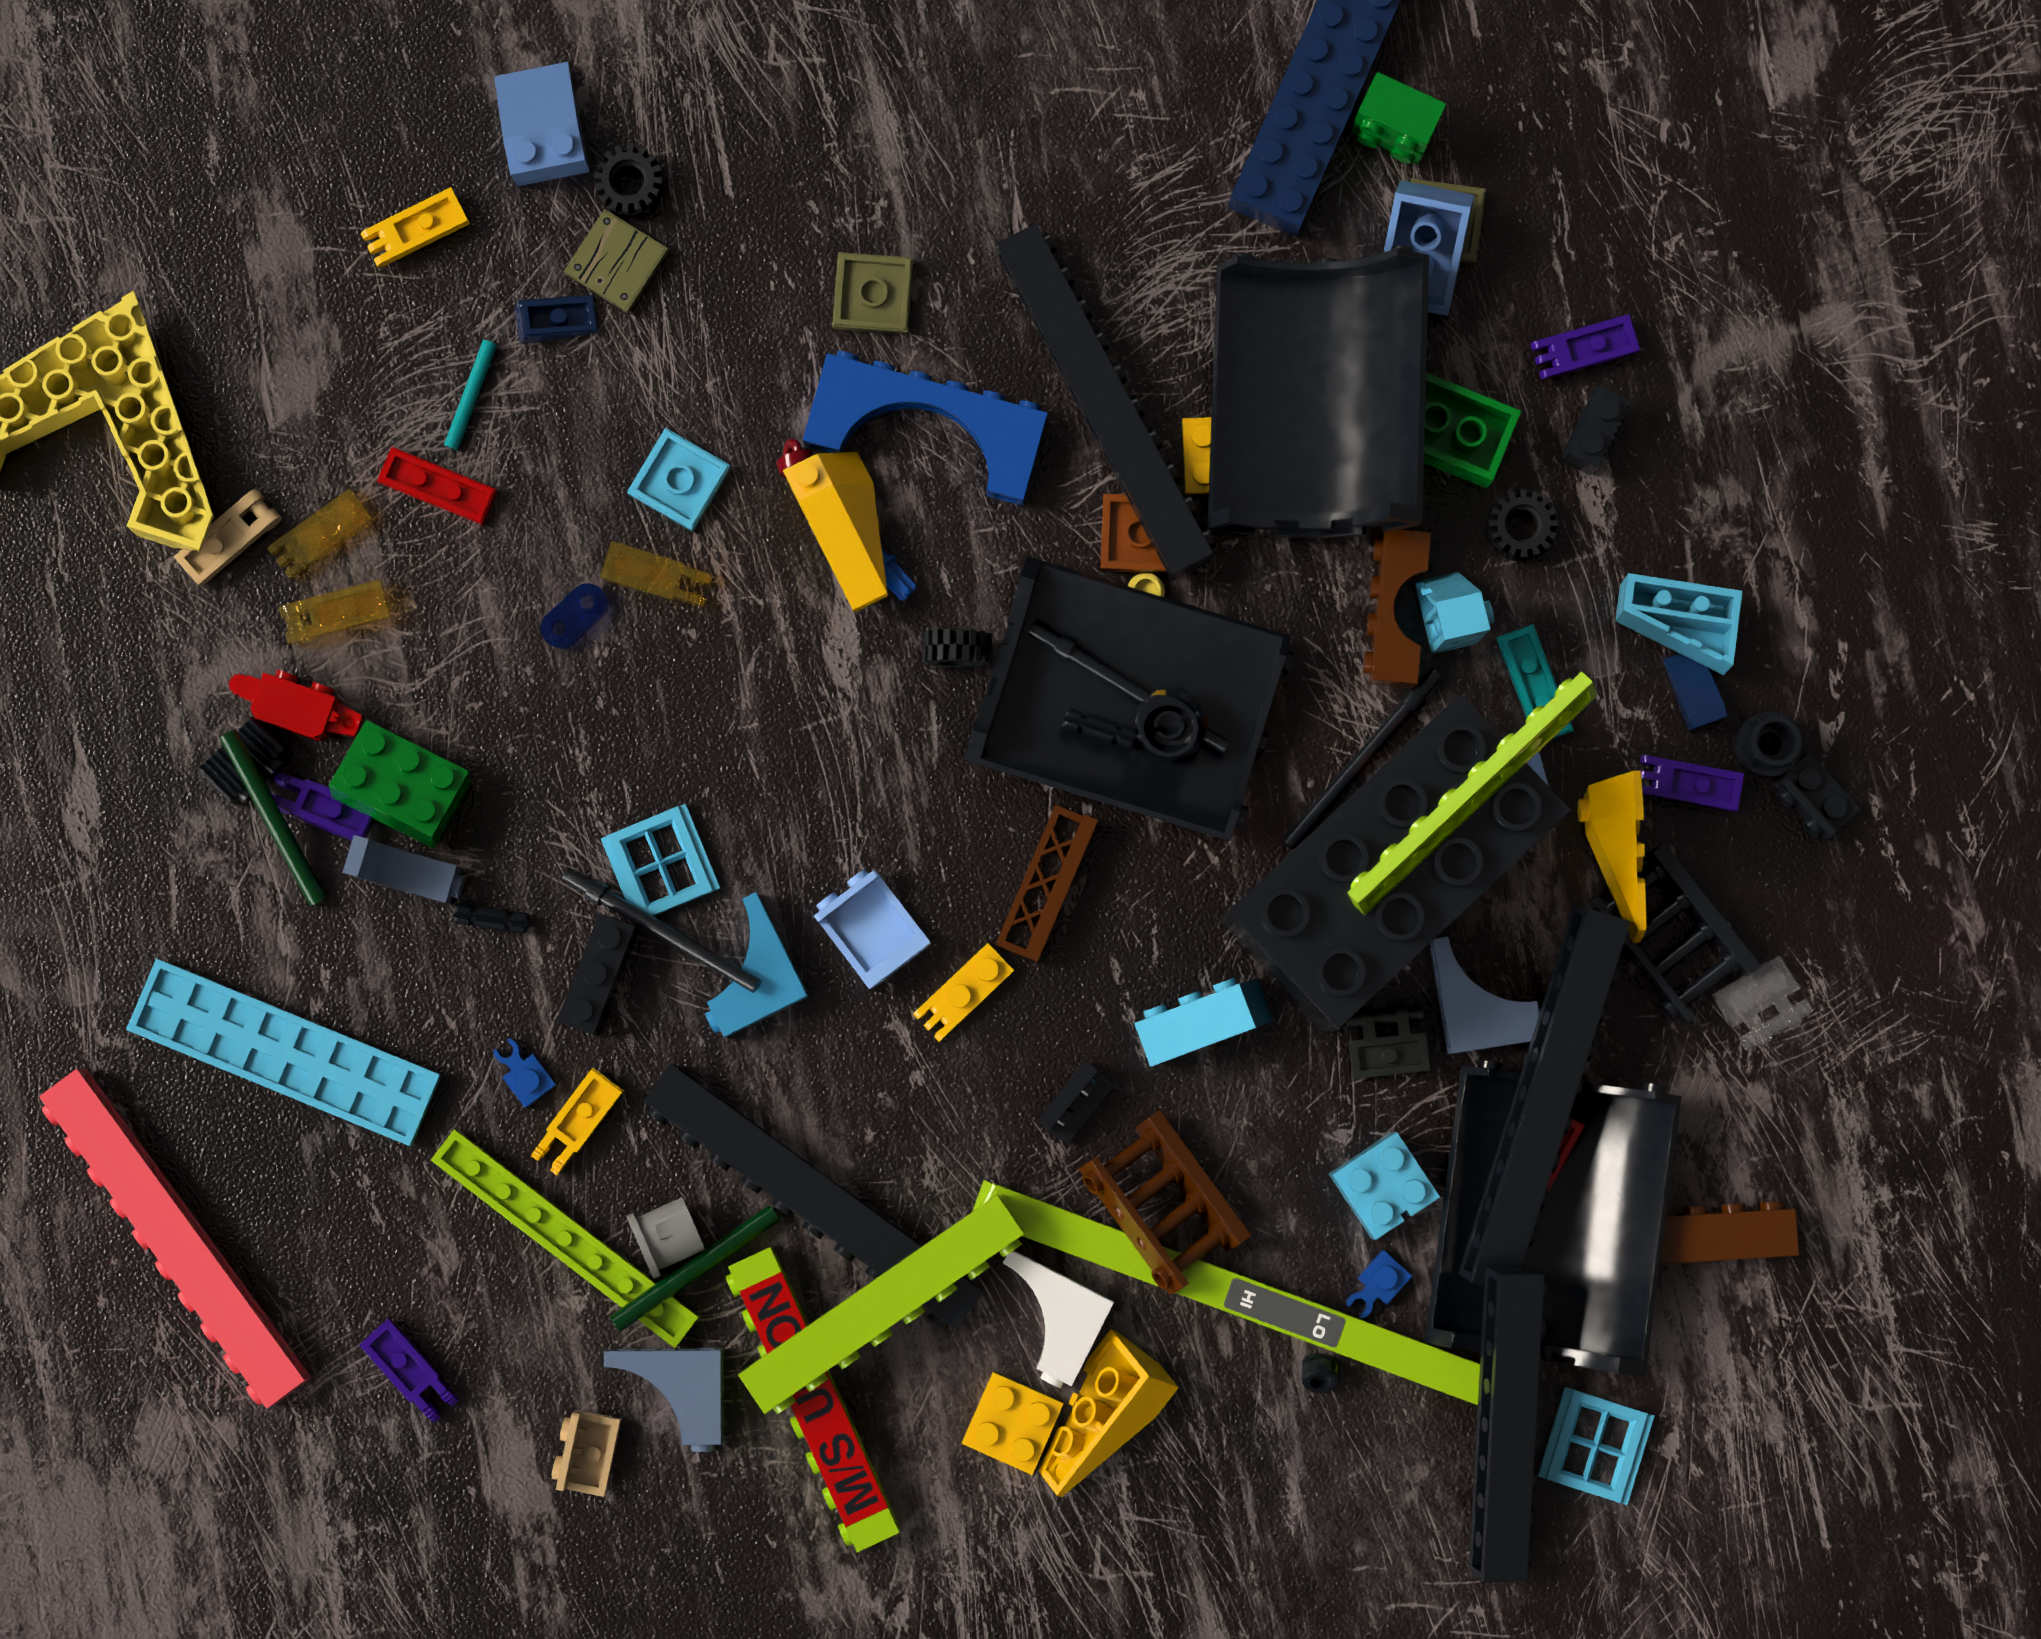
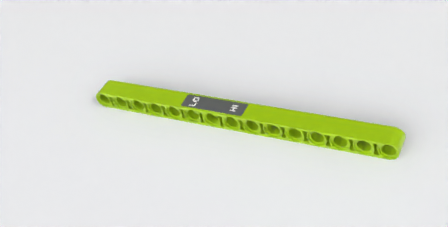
M983 1180L972 1211L998 1194L1023 1230V1237L1158 1286L1152 1277L1151 1268L1124 1231ZM1162 1246L1172 1260L1181 1254L1178 1251ZM1198 1260L1182 1272L1189 1284L1175 1292L1176 1294L1478 1405L1480 1363L1202 1260Z

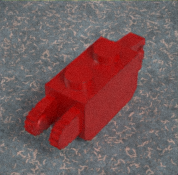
M276 670L275 676L263 672L261 679L238 673V675L234 674V677H231V680H229L228 686H230L229 690L232 691L231 693L252 702L250 709L256 719L319 742L329 738L331 733L357 737L365 716L342 705L343 701L333 696L334 689L315 682L312 683L311 688L297 684L299 677L281 670Z

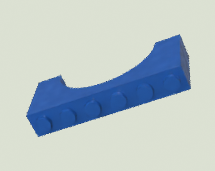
M837 351V355L827 353L803 437V443L806 448L825 453L843 452L852 435L863 424L876 416L901 409H919L934 412L959 424L979 445L988 467L987 497L1020 506L1024 505L1047 422V412L1041 411V405L1021 400L1019 405L1004 401V395L993 391L985 390L983 395L968 391L969 387L956 381H947L946 385L931 381L932 376L919 371H910V375L895 371V366L882 361H874L873 365L859 362L857 355L845 351Z

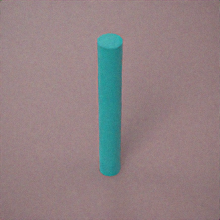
M484 339L482 341L446 437L445 447L456 451L460 447L497 344Z

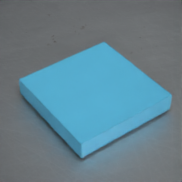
M665 428L628 489L627 494L694 532L732 467Z

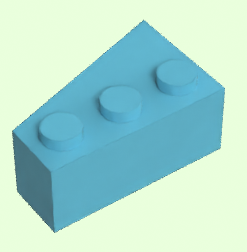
M1458 571L1414 581L1431 655L1476 645L1491 630L1489 624L1494 623V614L1490 601H1483L1482 592Z
M1628 573L1620 584L1615 621L1725 675L1734 664L1742 591Z
M1235 978L1213 985L1215 993L1202 998L1200 991L1178 998L1179 1007L1167 1011L1165 1004L1144 1011L1145 1019L1134 1024L1150 1067L1272 1022L1273 1018L1258 978L1237 984Z

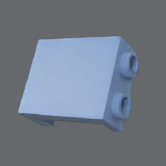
M863 869L847 882L850 887L839 897L833 892L816 905L819 912L814 917L869 990H872L928 948L931 942L877 871L873 870L868 874Z

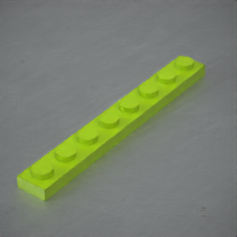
M1582 671L1574 679L1568 678L1557 688L1555 697L1545 706L1541 705L1535 708L1527 717L1526 724L1516 734L1510 733L1504 737L1497 746V752L1486 762L1484 760L1478 762L1470 770L1468 779L1460 787L1447 791L1440 799L1439 806L1428 817L1422 816L1416 820L1411 826L1410 834L1399 844L1394 843L1382 853L1380 862L1371 871H1364L1354 879L1351 889L1347 892L1353 905L1364 916L1597 697L1593 681Z
M457 1129L451 1132L431 1158L433 1163L620 1307L625 1306L656 1284L655 1281ZM672 1296L640 1318L639 1321L672 1347L676 1348L700 1316Z

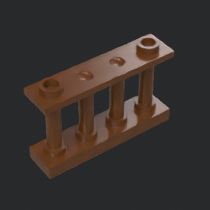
M1158 1110L1136 1126L1140 1133V1139L1103 1165L1096 1156L1080 1167L1079 1171L1083 1175L1082 1179L1087 1189L1100 1198L1151 1268L1152 1277L1160 1288L1167 1290L1169 1295H1172L1189 1284L1182 1274L1187 1268L1216 1246H1222L1228 1252L1248 1239L1251 1234L1165 1116ZM1148 1151L1154 1152L1163 1164V1170L1126 1197L1113 1177ZM1170 1183L1177 1184L1186 1196V1201L1149 1228L1136 1209ZM1194 1214L1200 1215L1208 1226L1209 1233L1172 1260L1159 1241Z

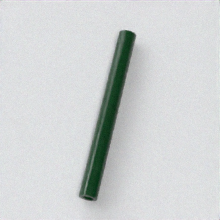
M234 728L220 735L219 739L309 906L323 901L327 896L237 729Z
M768 1205L610 1315L609 1318L616 1329L622 1332L780 1221L777 1214Z

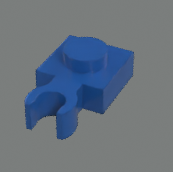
M509 1038L507 1041L513 1047V1054L505 1058L498 1049H494L493 1054L499 1062L506 1064L511 1071L502 1078L522 1105L528 1108L558 1084L535 1054L524 1060L517 1041Z
M1381 1250L1357 1277L1365 1286L1361 1291L1352 1293L1347 1298L1345 1304L1349 1307L1354 1300L1363 1299L1365 1309L1358 1316L1361 1319L1365 1318L1372 1311L1373 1302L1377 1298L1387 1305L1409 1281L1412 1275L1388 1253Z

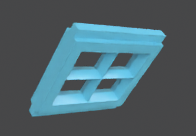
M686 804L601 838L625 900L653 917L720 889ZM672 824L682 851L662 858L652 832ZM645 835L656 862L636 869L626 843ZM685 858L696 884L676 892L666 865ZM659 869L669 895L650 903L639 876Z
M1564 1387L1537 1476L1628 1505L1654 1415ZM1581 1407L1602 1413L1593 1441L1573 1434ZM1609 1415L1629 1422L1621 1450L1601 1443ZM1571 1442L1591 1448L1583 1476L1562 1470ZM1598 1451L1619 1457L1611 1485L1590 1479Z

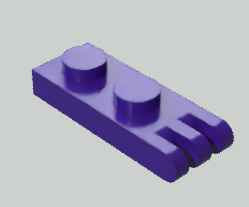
M1629 314L1530 343L1532 351H1540L1547 348L1549 352L1535 357L1537 366L1552 362V368L1539 372L1541 380L1633 355L1640 351Z
M1641 755L1640 764L1655 766L1654 772L1638 770L1641 771L1642 780L1652 781L1651 787L1642 785L1643 795L1726 811H1738L1744 773Z

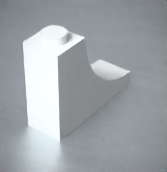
M1014 1250L1006 1255L1003 1264L1012 1268L1028 1283L1039 1301L1044 1317V1345L1037 1364V1369L1043 1372L1040 1378L1058 1388H1061L1063 1383L1072 1387L1114 1302Z

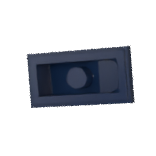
M594 295L519 300L515 306L520 343L598 333Z
M1682 654L1662 660L1688 731L1729 716L1708 667Z

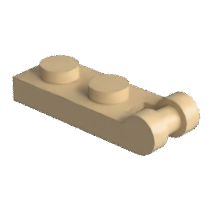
M258 489L248 492L210 525L201 551L182 549L174 556L177 562L200 587L204 586L260 536L274 528L281 521L282 517L274 508L269 509L263 502L265 498ZM248 512H252L258 518L250 526L242 518Z

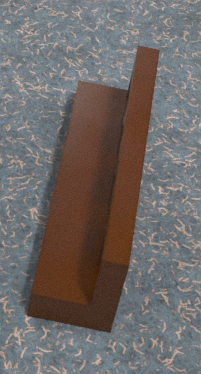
M1055 804L997 939L996 946L1038 963L1098 823L1097 819L1085 814L1082 816ZM1059 815L1080 824L1074 838L1059 844L1053 830ZM1051 836L1055 846L1045 850ZM1071 845L1066 857H1064L1061 848ZM1057 850L1062 867L1058 874L1044 879L1038 865L1043 855ZM1036 871L1040 881L1030 885ZM1056 880L1051 892H1049L1046 883ZM1042 885L1047 902L1043 909L1029 914L1023 900L1028 890ZM1021 906L1025 916L1015 920ZM1041 915L1034 928L1031 918ZM1027 920L1032 932L1027 948L1024 949L1006 941L1011 927Z

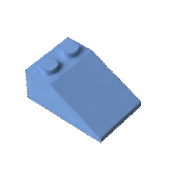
M563 62L494 76L503 141L510 176L516 187L590 172L569 63Z
M1400 180L1395 192L1384 252L1390 251L1392 247L1397 245H1407L1413 247L1415 252L1429 255L1428 312L1448 316L1475 195Z

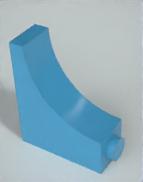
M756 892L742 899L747 910L750 926L749 948L742 969L761 980L760 986L756 992L752 993L737 983L732 982L722 993L707 1002L710 1011L706 1012L705 1016L713 1032L716 1034L721 1031L723 1037L726 1038L809 997L759 894Z

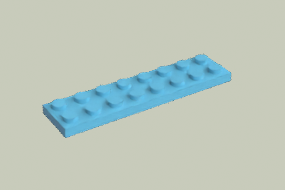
M161 959L155 960L126 1030L408 1146H412L442 1076V1074Z

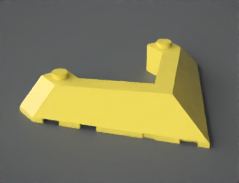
M133 290L121 298L122 301L104 312L100 310L72 328L73 331L62 338L56 337L3 370L4 373L0 375V471L8 453L101 409L140 490L127 527L136 536L172 548L201 551L214 515L140 304Z

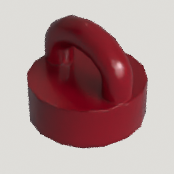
M790 438L785 442L783 456L776 461L779 474L784 478L786 476L783 470L813 456L811 450H802L800 442L795 438Z

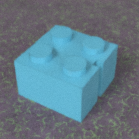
M1397 1132L1389 1133L1329 1173V1176L1370 1238L1374 1240L1404 1222L1400 1215L1404 1212L1408 1216H1413L1440 1198Z

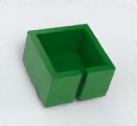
M1377 72L1357 113L1351 133L1356 135L1357 141L1365 146L1376 148L1378 145L1391 151L1390 155L1402 163L1410 164L1414 162L1419 164L1438 125L1446 103Z

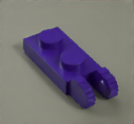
M281 772L277 774L274 780L275 783L284 789L299 793L296 802L272 794L281 812L291 814V817L350 841H352L354 835L363 838L367 837L375 820L371 816L335 800L328 787L308 779L303 781Z
M388 1318L359 1344L410 1403L414 1402L433 1423L441 1418L439 1410L421 1394L430 1385L447 1404L454 1406L459 1401L454 1391L440 1378L441 1374L391 1318Z

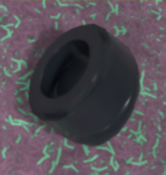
M1313 1353L1305 1356L1302 1360V1384L1306 1389L1316 1393H1325L1338 1387L1341 1380L1340 1367L1334 1358L1322 1353Z

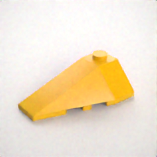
M858 452L817 453L783 470L790 488L853 612L855 613L887 597L888 590L880 541L875 487Z
M1630 771L1588 785L1584 798L1578 800L1579 822H1585L1586 837L1621 917L1630 921L1628 928L1630 930V938L1633 943H1640L1646 932V887L1644 878H1637V872H1642L1645 844L1637 841V836L1640 832V820H1644L1641 771Z
M1110 1329L1088 1358L1083 1369L1087 1373L1079 1394L1073 1392L1068 1403L1073 1406L1065 1425L1057 1428L1039 1469L1040 1474L1059 1497L1067 1494L1155 1419L1179 1388L1158 1362L1113 1329Z

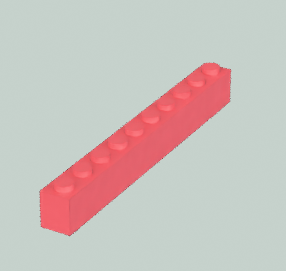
M75 1069L40 1095V1099L45 1104L42 1107V1111L53 1125L57 1126L59 1124L67 1134L64 1140L69 1149L77 1157L82 1155L89 1164L90 1168L87 1169L90 1178L98 1187L102 1188L105 1186L113 1197L110 1200V1204L114 1211L121 1218L127 1217L135 1228L132 1234L136 1241L145 1250L150 1248L158 1259L155 1262V1266L166 1280L170 1281L172 1279L181 1291L178 1293V1297L182 1304L190 1312L194 1310L203 1321L200 1326L206 1337L212 1343L218 1341L226 1352L223 1358L228 1367L235 1374L241 1373L249 1385L246 1387V1390L252 1400L259 1406L264 1404L268 1409L278 1404L310 1380L312 1376L87 1069Z

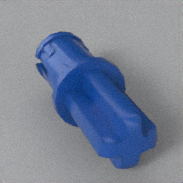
M882 548L887 587L900 600L904 601L914 594L917 585L896 563L897 558L895 555L889 556Z

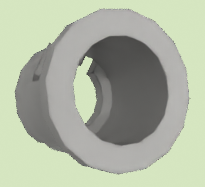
M682 1197L635 1218L634 1213L626 1216L653 1279L661 1276L659 1270L705 1250Z

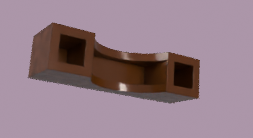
M1410 530L1383 531L1381 538H1375L1373 561H1379L1378 576H1371L1369 598L1376 599L1375 613H1368L1366 636H1372L1371 651H1365L1363 659V674H1369L1368 684L1414 688L1418 684L1421 646L1407 638L1398 627L1394 616V601L1398 590L1405 583L1424 576L1427 572L1431 532Z

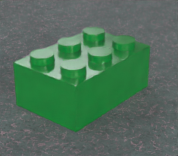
M1426 373L1424 463L1487 489L1494 480L1521 410Z
M366 720L332 778L329 789L335 800L363 814H367L373 819L435 849L468 791L471 781L469 771Z

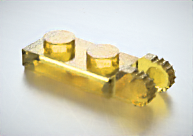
M612 541L600 574L602 580L671 601L677 599L699 607H703L705 598L697 593L678 589L681 576L702 585H710L713 577L705 572L685 567L682 562Z

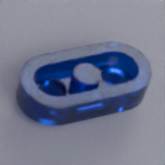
M590 583L581 584L574 588L543 618L541 634L544 640L556 649H566L573 646L606 614L608 599L601 588ZM592 596L594 598L593 606L588 609L582 608V598ZM557 622H564L566 624V631L561 635H556L553 632V627Z

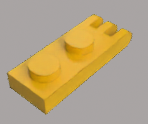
M452 187L363 230L361 235L364 241H369L379 236L380 239L372 242L367 247L371 254L386 250V253L374 259L377 267L380 268L470 223Z
M987 943L919 1007L913 1015L920 1019L930 1010L934 1015L923 1026L929 1031L941 1021L945 1026L940 1028L934 1036L940 1042L1009 977L1014 970Z

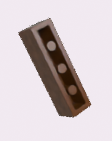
M1783 1201L1760 1202V1209L1745 1210V1203L1722 1204V1212L1707 1213L1706 1206L1683 1207V1214L1668 1215L1667 1208L1660 1264L1799 1256L1796 1210L1784 1208Z

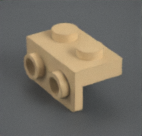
M577 1409L572 1412L571 1418H564L560 1432V1440L566 1441L563 1457L556 1456L552 1470V1479L557 1480L556 1490L564 1491L568 1489L602 1497L606 1496L622 1421L621 1418Z

